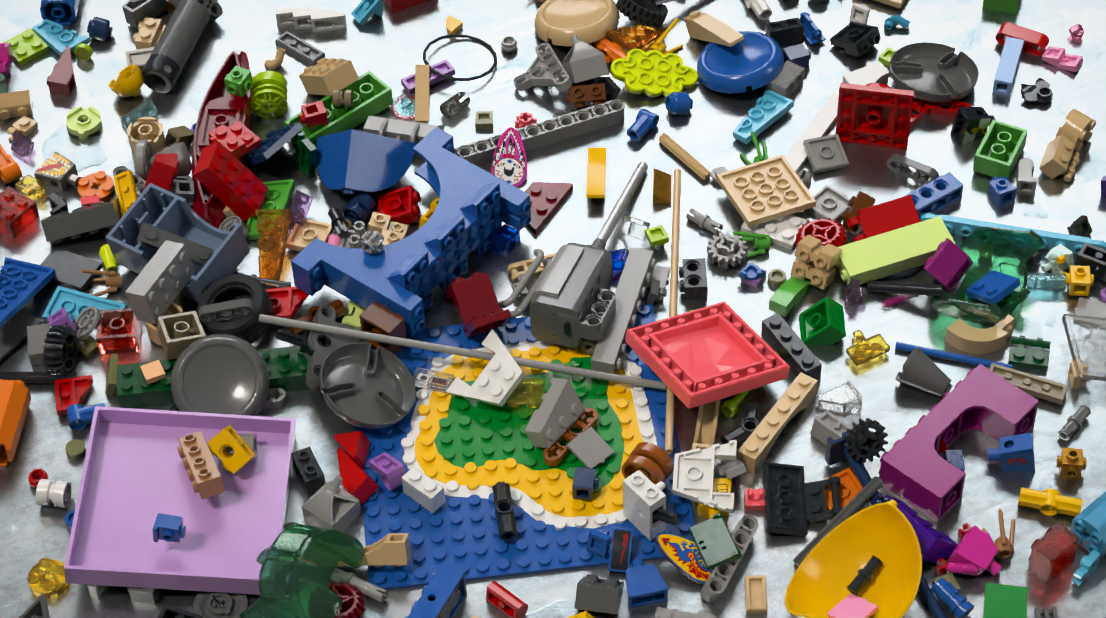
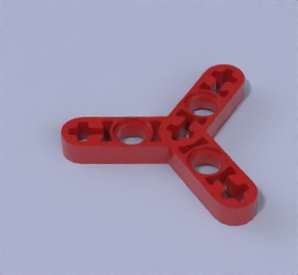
M914 98L915 102L912 104V112L917 111L920 114L913 115L911 113L910 128L929 114L955 118L958 108L971 106L966 102L957 100L947 103H933ZM941 106H948L949 109H942Z

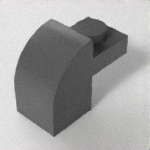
M177 175L173 181L172 193L186 199L189 206H192L194 200V182L191 180V176Z

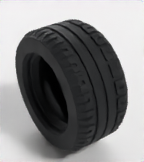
M232 274L217 279L205 289L197 305L198 317L199 308L204 305L244 298L250 299L254 303L252 315L242 317L234 322L203 323L200 321L207 336L228 334L244 339L250 344L255 343L264 336L271 324L259 322L260 314L274 316V307L260 281L249 275Z

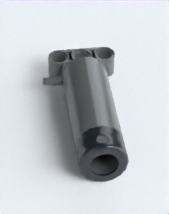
M168 0L176 8L141 71L144 84L148 88L160 93H167L172 90L206 24L213 23L223 14L221 5L216 1Z

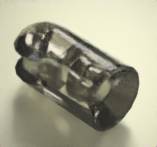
M465 92L456 93L440 105L441 113L447 119L452 118L470 104V97L460 102L459 100L465 95Z

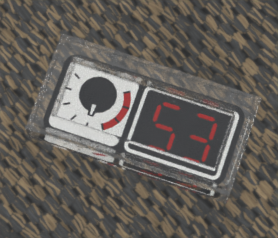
M417 367L413 380L415 387L449 394L447 389L453 383L454 375Z

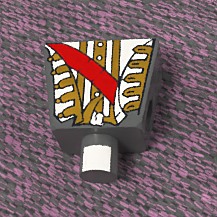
M56 151L34 172L37 186L59 192H64L70 185L78 187V180L81 178L78 176L75 163Z

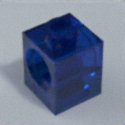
M504 224L491 237L492 250L507 258L520 245V231Z

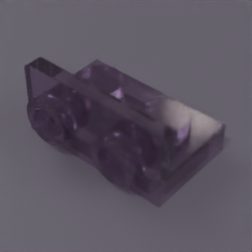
M296 190L291 198L281 230L287 232L289 227L294 226L295 223L301 226L305 224L313 197Z

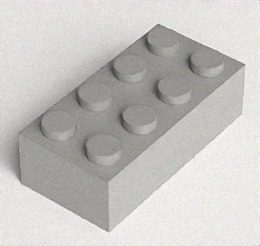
M166 240L125 291L137 320L156 324L158 317L164 314L191 279V276L196 272L185 244Z

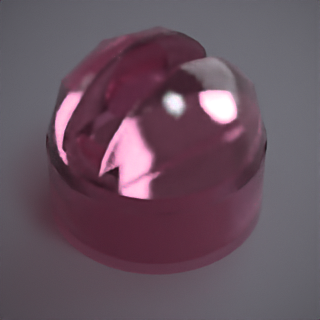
M1076 24L1069 28V33L1073 39H1081L1084 29L1081 24Z

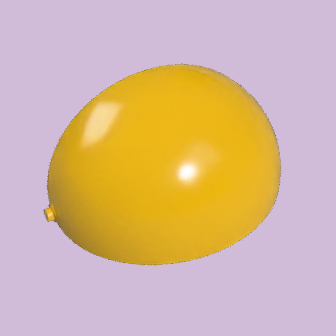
M895 500L875 504L857 512L835 527L810 551L797 568L786 590L785 607L793 618H829L827 613L849 594H852L846 587L857 576V571L862 569L873 555L879 558L883 565L872 576L873 580L870 583L867 582L857 596L862 599L866 598L868 602L878 606V610L869 618H902L913 603L920 585L922 555L915 530L906 516L897 508L898 504Z

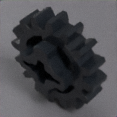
M860 418L859 424L853 422V429L847 428L846 430L849 436H844V439L848 441V443L844 444V447L849 449L847 453L856 461L860 460L863 463L867 459L873 462L874 456L880 458L879 452H885L886 450L883 448V445L888 444L884 439L888 436L884 432L885 427L875 419L872 421L870 418H866L865 421Z

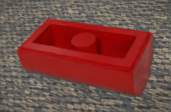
M496 581L487 586L486 601L508 617L522 618L526 614L528 604Z

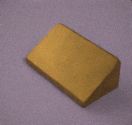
M653 168V204H671L672 175Z

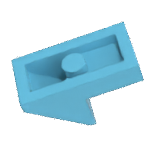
M362 0L351 12V15L363 26L374 13L380 17L383 16V0Z

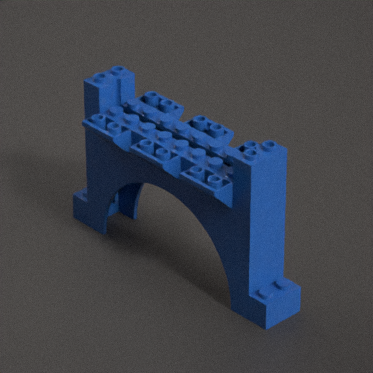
M437 127L413 148L415 153L426 160L415 171V174L426 181L439 198L437 207L429 220L408 237L384 245L385 247L376 254H369L361 248H346L332 245L315 238L291 260L295 287L313 296L326 285L365 309L374 301L380 305H385L389 310L400 314L404 318L406 332L414 336L425 326L423 312L429 309L433 303L432 289L439 285L445 291L453 283L454 279L464 274L468 269L467 255L472 250L479 257L485 251H488L491 245L503 235L502 222L518 231L529 225L531 222L530 194L457 156L454 153L453 136Z

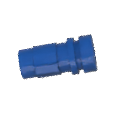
M943 577L931 587L936 596L950 608L949 611L952 614L955 613L954 616L956 618H965L974 609V606L964 596L962 597L959 594V591L953 584L947 582Z

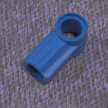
M643 108L640 109L635 122L627 130V136L634 142L640 141L649 129L654 130L659 122V115Z
M105 403L85 407L81 404L70 405L66 410L70 429L81 430L88 423H92L95 406L105 407Z

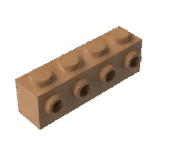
M202 431L178 438L180 446L177 447L180 458H182L194 492H199L201 499L225 492L221 475Z

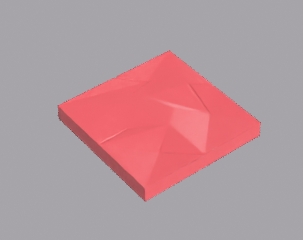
M725 301L626 331L625 342L688 409L787 379L790 366Z

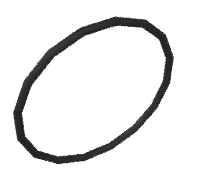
M450 34L440 36L427 44L423 50V62L425 65H429V70L439 77L452 81H472L481 79L493 71L497 65V54L490 44L480 38L465 34ZM451 37L469 38L487 46L494 55V63L488 71L479 76L455 78L441 74L431 68L426 60V52L432 44L442 39Z

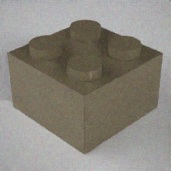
M196 311L158 317V336L167 360L178 358L191 343L206 336Z

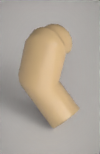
M277 48L275 58L273 60H266L264 67L269 71H274L282 65L286 50Z

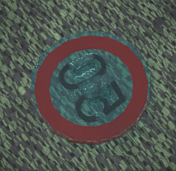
M403 94L393 100L390 109L396 118L404 120L415 119V94Z

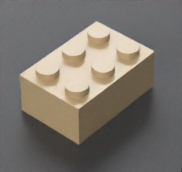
M322 58L317 61L318 64L303 69L304 72L299 74L307 94L332 96L334 89L342 90L360 79L352 61L343 58Z

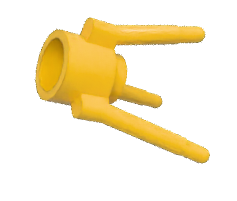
M678 18L649 47V51L658 50L665 55L683 47V44L666 51L667 46L663 42L664 38L679 21Z

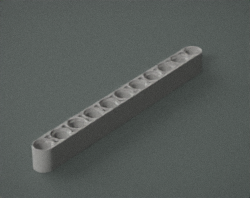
M611 100L518 128L516 131L521 137L526 152L619 124L625 118V105L621 100ZM502 134L455 147L454 153L476 166L490 163Z

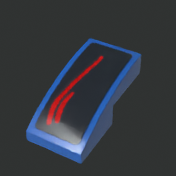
M613 527L608 571L626 572L630 568L634 529Z

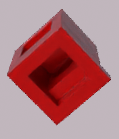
M322 100L301 105L302 113L299 114L301 124H306L307 128L320 124L328 125L327 112Z

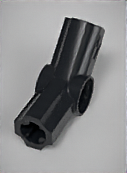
M750 401L745 404L741 425L721 436L722 444H727L731 440H737V448L744 444L760 424L762 406L758 402Z

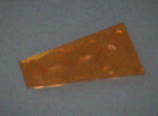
M289 209L256 210L258 219L256 227L259 237L257 245L260 254L258 256L259 277L280 280L292 212Z

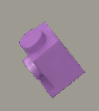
M64 307L48 317L51 327L53 325H67L77 330L72 317Z

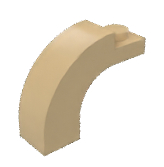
M1008 314L995 326L986 329L972 327L959 318L946 328L945 341L963 352L972 354L992 353L1006 346L1007 337L1014 331L1015 318Z

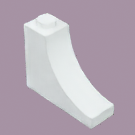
M879 61L844 74L842 83L866 85L877 82L878 84L888 85L890 73L888 68L884 67Z

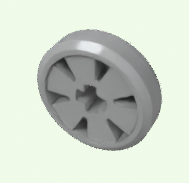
M138 140L134 151L135 173L142 179L147 180L151 169L149 161L152 158V149L148 140Z

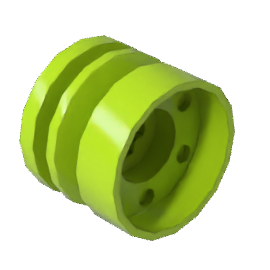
M275 71L257 73L252 78L251 110L257 116L263 118L281 116L288 108V81L285 76Z

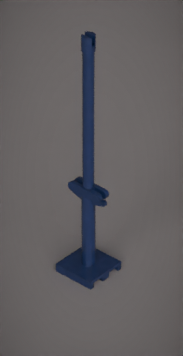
M847 431L843 432L842 438L834 441L831 437L827 438L825 460L828 466L848 460L862 488H864L871 480V477L863 462L860 460L856 461L847 453L849 449L845 448L844 444L848 443V441L844 439V436H849V433ZM879 491L869 499L872 505L890 501L888 497L883 498L882 493H879ZM921 574L919 590L935 618H947L924 575Z

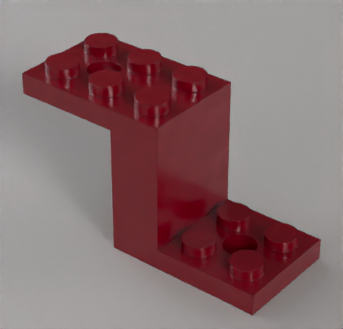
M482 271L473 273L468 279H464V277L454 279L453 283L450 284L444 293L446 301L452 299L454 301L466 338L502 327L511 317L509 309L503 311V308H500L488 272L482 274Z

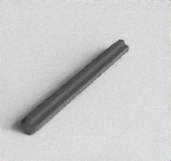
M874 476L793 559L796 566L799 567L810 551L829 532L854 515L883 486V481L878 476Z

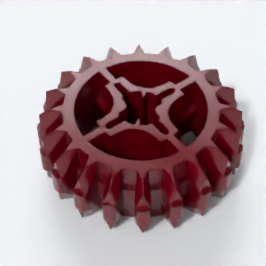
M332 580L329 585L324 583L323 588L317 587L316 592H312L308 602L311 618H362L365 612V599L361 590H358L356 585L351 586L349 581L345 584L341 580L339 583H334Z

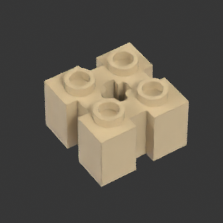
M807 235L798 242L795 256L799 258L793 262L790 275L802 281L808 278L811 280V285L824 290L834 280L836 268H833V266L839 262L842 249L829 243L826 246L820 245L822 240Z

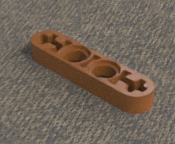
M586 408L550 448H545L543 459L546 465L556 466L560 464L571 452L567 446L559 444L561 441L571 442L576 438L577 434H581L588 428H594L597 425L598 413L595 409ZM580 428L582 432L573 433L572 429Z

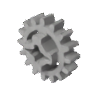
M720 232L719 237L713 235L712 240H708V258H712V263L718 262L719 267L722 264H725L726 268H728L729 264L735 267L736 262L742 264V259H746L748 251L747 242L742 241V236L729 235V232L723 235Z

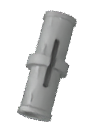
M693 208L689 212L694 216L688 213L686 215V219L697 223L702 229H708L715 233V235H719L720 231L718 229L723 230L722 224L710 219L709 215H703Z

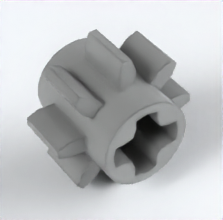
M369 230L361 236L363 240L361 247L369 254H376L385 247L382 244L384 241L383 235L376 230L373 232Z

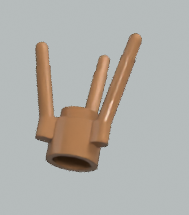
M81 270L82 273L105 276V278H93L91 282H105L106 287L110 288L92 294L99 297L111 292H117V288H121L120 273H115V271Z
M999 509L1001 537L996 539L994 545L998 548L996 557L1005 559L1014 553L1015 519L1011 520L1010 537L1008 540L1005 536L1002 509Z

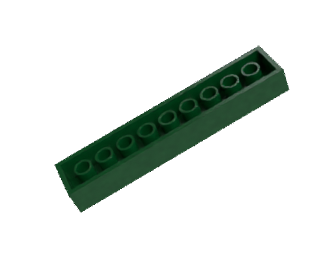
M300 346L258 350L267 365V372L270 376V388H282L285 392L311 389L306 384L308 360L303 352H300ZM177 359L161 360L160 363L166 378L147 384L140 366L151 362L117 365V396L120 408L137 409L175 404L171 392V375Z

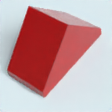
M361 431L336 434L333 438L363 468L366 464L370 444L368 438Z

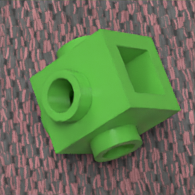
M235 66L225 76L226 91L232 95L243 97L253 84L251 70Z

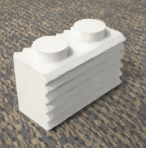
M411 468L402 476L404 494L418 502V504H421V507H424L430 513H434L445 503L444 487L417 468Z

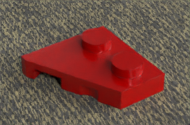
M92 375L54 380L57 415L67 414L66 410L70 405H82L94 382Z

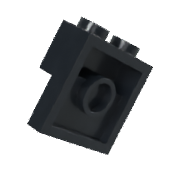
M853 21L830 38L831 45L844 48L846 54L856 57L867 53L870 47L879 44L881 40L877 26Z

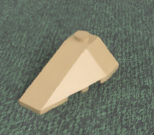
M697 10L684 18L690 38L730 47L744 39V36L726 21L708 13Z

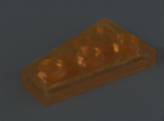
M636 23L630 28L624 26L620 27L617 31L613 29L607 30L605 36L629 52L632 49H642L658 38L662 34L663 29L657 27L649 28L646 25L642 26L641 23Z

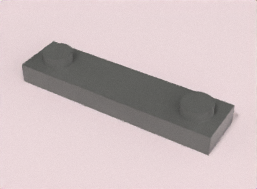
M147 223L141 224L136 241L157 250L166 240L183 243L187 248L192 263L204 267L211 258L214 250Z

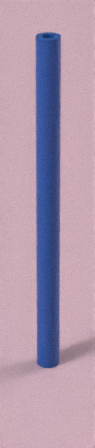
M896 342L895 346L896 350L912 352L918 347L927 356L977 366L981 364L987 368H990L992 363L1008 368L1013 367L1012 364Z

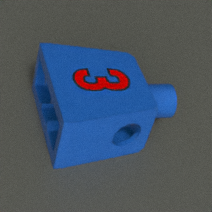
M1032 433L1001 437L1000 448L988 449V460H1001L1003 471L1035 472Z

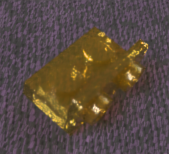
M523 378L505 403L508 404V407H520V404H528L530 408H539L543 402L541 398L545 393V379Z

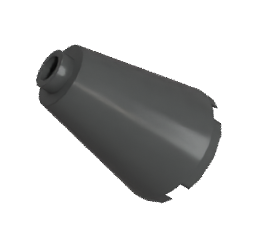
M918 347L908 356L903 364V371L898 372L895 379L898 382L940 397L950 392L953 387L950 384L952 380Z

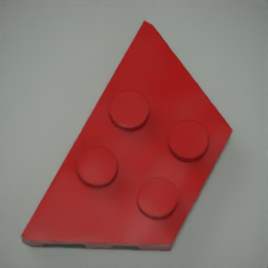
M295 286L266 289L273 303L274 316L287 319L294 318L309 294Z

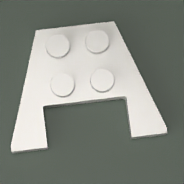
M491 330L482 342V345L495 353L493 358L472 386L456 377L447 389V392L452 396L457 395L465 399H475L483 403L502 407L524 378L525 373L509 353L496 332Z
M731 440L723 445L719 443L714 444L712 447L702 450L698 448L675 454L672 493L728 513H733L734 493L713 492L715 459L736 460L737 440Z

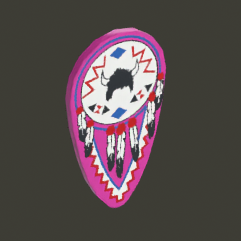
M509 127L502 134L496 146L492 159L491 174L515 187H519L526 180L527 160L520 135L515 128Z

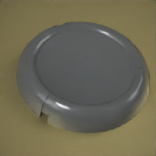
M918 42L905 45L896 50L890 59V74L895 84L901 90L914 91V98L933 103L956 101L968 95L976 86L979 70L975 62L964 52L960 51L957 55L954 53V47L933 42Z
M213 334L202 337L191 343L180 354L174 365L171 375V392L178 410L183 412L257 416L266 403L270 389V376L267 372L266 362L253 345L239 337L228 334Z
M355 342L344 344L332 350L321 366L319 384L325 402L337 416L352 425L367 429H381L392 426L401 421L414 404L416 390L410 371L398 357L378 346L374 350L371 349V344Z

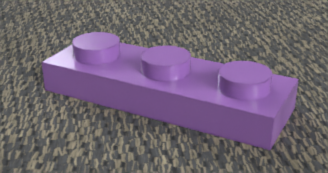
M447 59L431 66V68L439 73L450 77L456 74L455 68ZM429 70V86L445 79ZM415 73L401 79V85L409 94L415 93Z

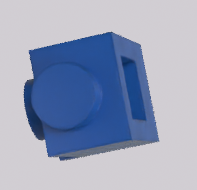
M999 176L993 177L989 182L988 193L998 207L1015 201L1017 188L1012 186L1006 176L1002 178Z
M158 513L153 526L154 542H158L160 539L179 543L186 533V526H183V517Z

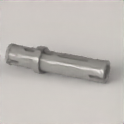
M333 567L330 570V580L338 583L341 580L343 584L349 581L351 586L356 585L362 594L374 598L381 603L385 602L384 599L388 597V590L362 580L352 572L347 573L337 567Z

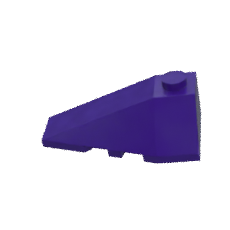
M885 495L889 500L897 502V508L906 516L915 530L921 549L922 562L937 563L938 559H944L953 553L958 544L948 535L932 528V523L917 516L918 513L900 499Z

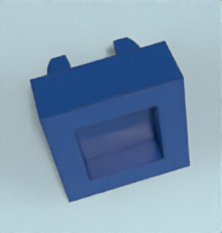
M592 529L588 535L586 549L605 557L609 551L611 536L608 535L609 531Z

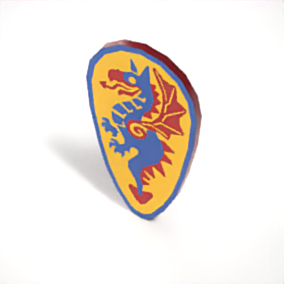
M658 533L655 536L658 548L672 565L690 580L698 584L706 582L712 568L706 569L694 540L673 533Z

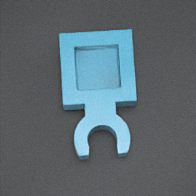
M1093 549L1089 555H1084L1079 564L1081 567L1073 574L1075 578L1072 582L1080 586L1096 569L1101 555L1099 552Z

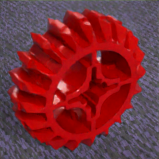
M822 217L820 220L815 218L814 221H808L807 224H802V228H799L796 234L797 246L798 242L807 235L822 240L820 245L826 246L828 243L836 247L847 244V234L842 223H838L837 220L832 221L831 218L826 220Z

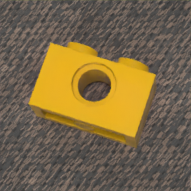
M231 425L225 427L207 443L210 446L211 453L214 456H218L223 462V467L233 474L256 456ZM227 446L233 448V455L228 454L226 450Z

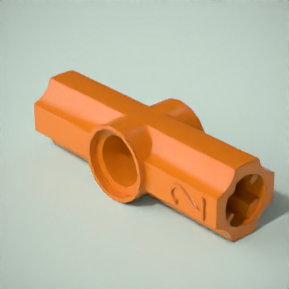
M604 37L589 43V45L604 53L606 63L613 62L618 58L626 59L627 54L617 41L611 42Z

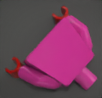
M968 523L963 524L962 529H958V536L961 538V541L949 557V563L947 564L941 558L937 561L938 566H935V572L938 575H944L948 570L951 573L973 575L976 577L985 570L995 576L1002 567L993 560L998 552V548L994 545L990 534L980 530L976 525L971 528Z

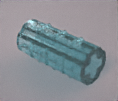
M1027 272L1026 290L1065 291L1066 274Z

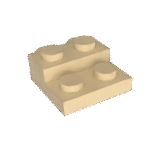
M145 17L143 22H139V32L133 35V43H135L136 50L155 47L166 25L162 24L161 19Z

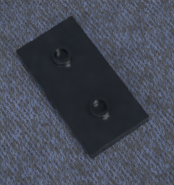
M764 462L763 484L766 532L798 536L807 535L804 466Z

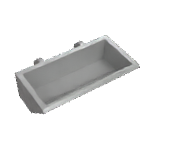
M372 115L367 118L364 132L413 142L417 145L435 127L443 130L444 125Z

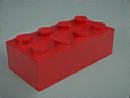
M219 141L203 148L193 176L243 221L258 215L268 187Z

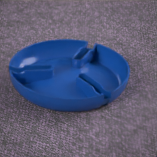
M738 31L744 36V39L731 47L712 42L705 46L696 64L698 78L707 88L723 93L746 92L745 87L751 86L752 90L760 88L771 82L781 72L784 66V55L781 47L773 38L768 37L766 34L755 31Z

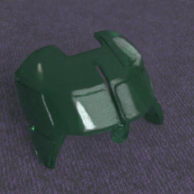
M997 227L975 229L959 247L970 256L974 263L965 273V277L956 294L952 295L943 290L942 296L931 297V306L946 316L974 323L994 324L1004 320L1030 294V290L1026 288L1028 274L1025 262L1045 244L1043 239L1032 230L1022 231ZM991 270L1019 278L1021 284L996 304L994 302L988 304L968 297L966 289Z
M296 522L284 524V530L276 537L272 545L264 549L257 557L256 561L262 565L258 581L260 598L247 610L240 613V618H334L343 601L329 590L327 585L339 561H343L354 568L360 566L364 556L362 543L355 537L334 529L310 525L305 526ZM298 558H303L317 565L314 566L312 564L299 560Z

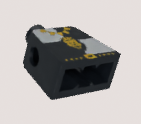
M983 107L958 108L950 134L958 145L981 139L985 136L992 120H996L995 116L988 115Z

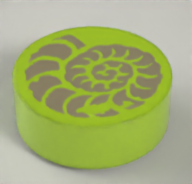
M80 43L76 46L74 54L78 59L87 61L91 58L93 50L89 45Z

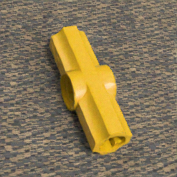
M1021 487L1018 505L1040 509V512L1047 516H1054L1060 513L1076 517L1081 513L1083 499L1063 496L1059 491L1051 488L1038 491Z

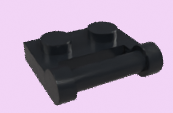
M833 476L827 480L804 483L806 514L809 523L833 519L843 509L840 502V477ZM831 488L833 508L828 510L826 489Z

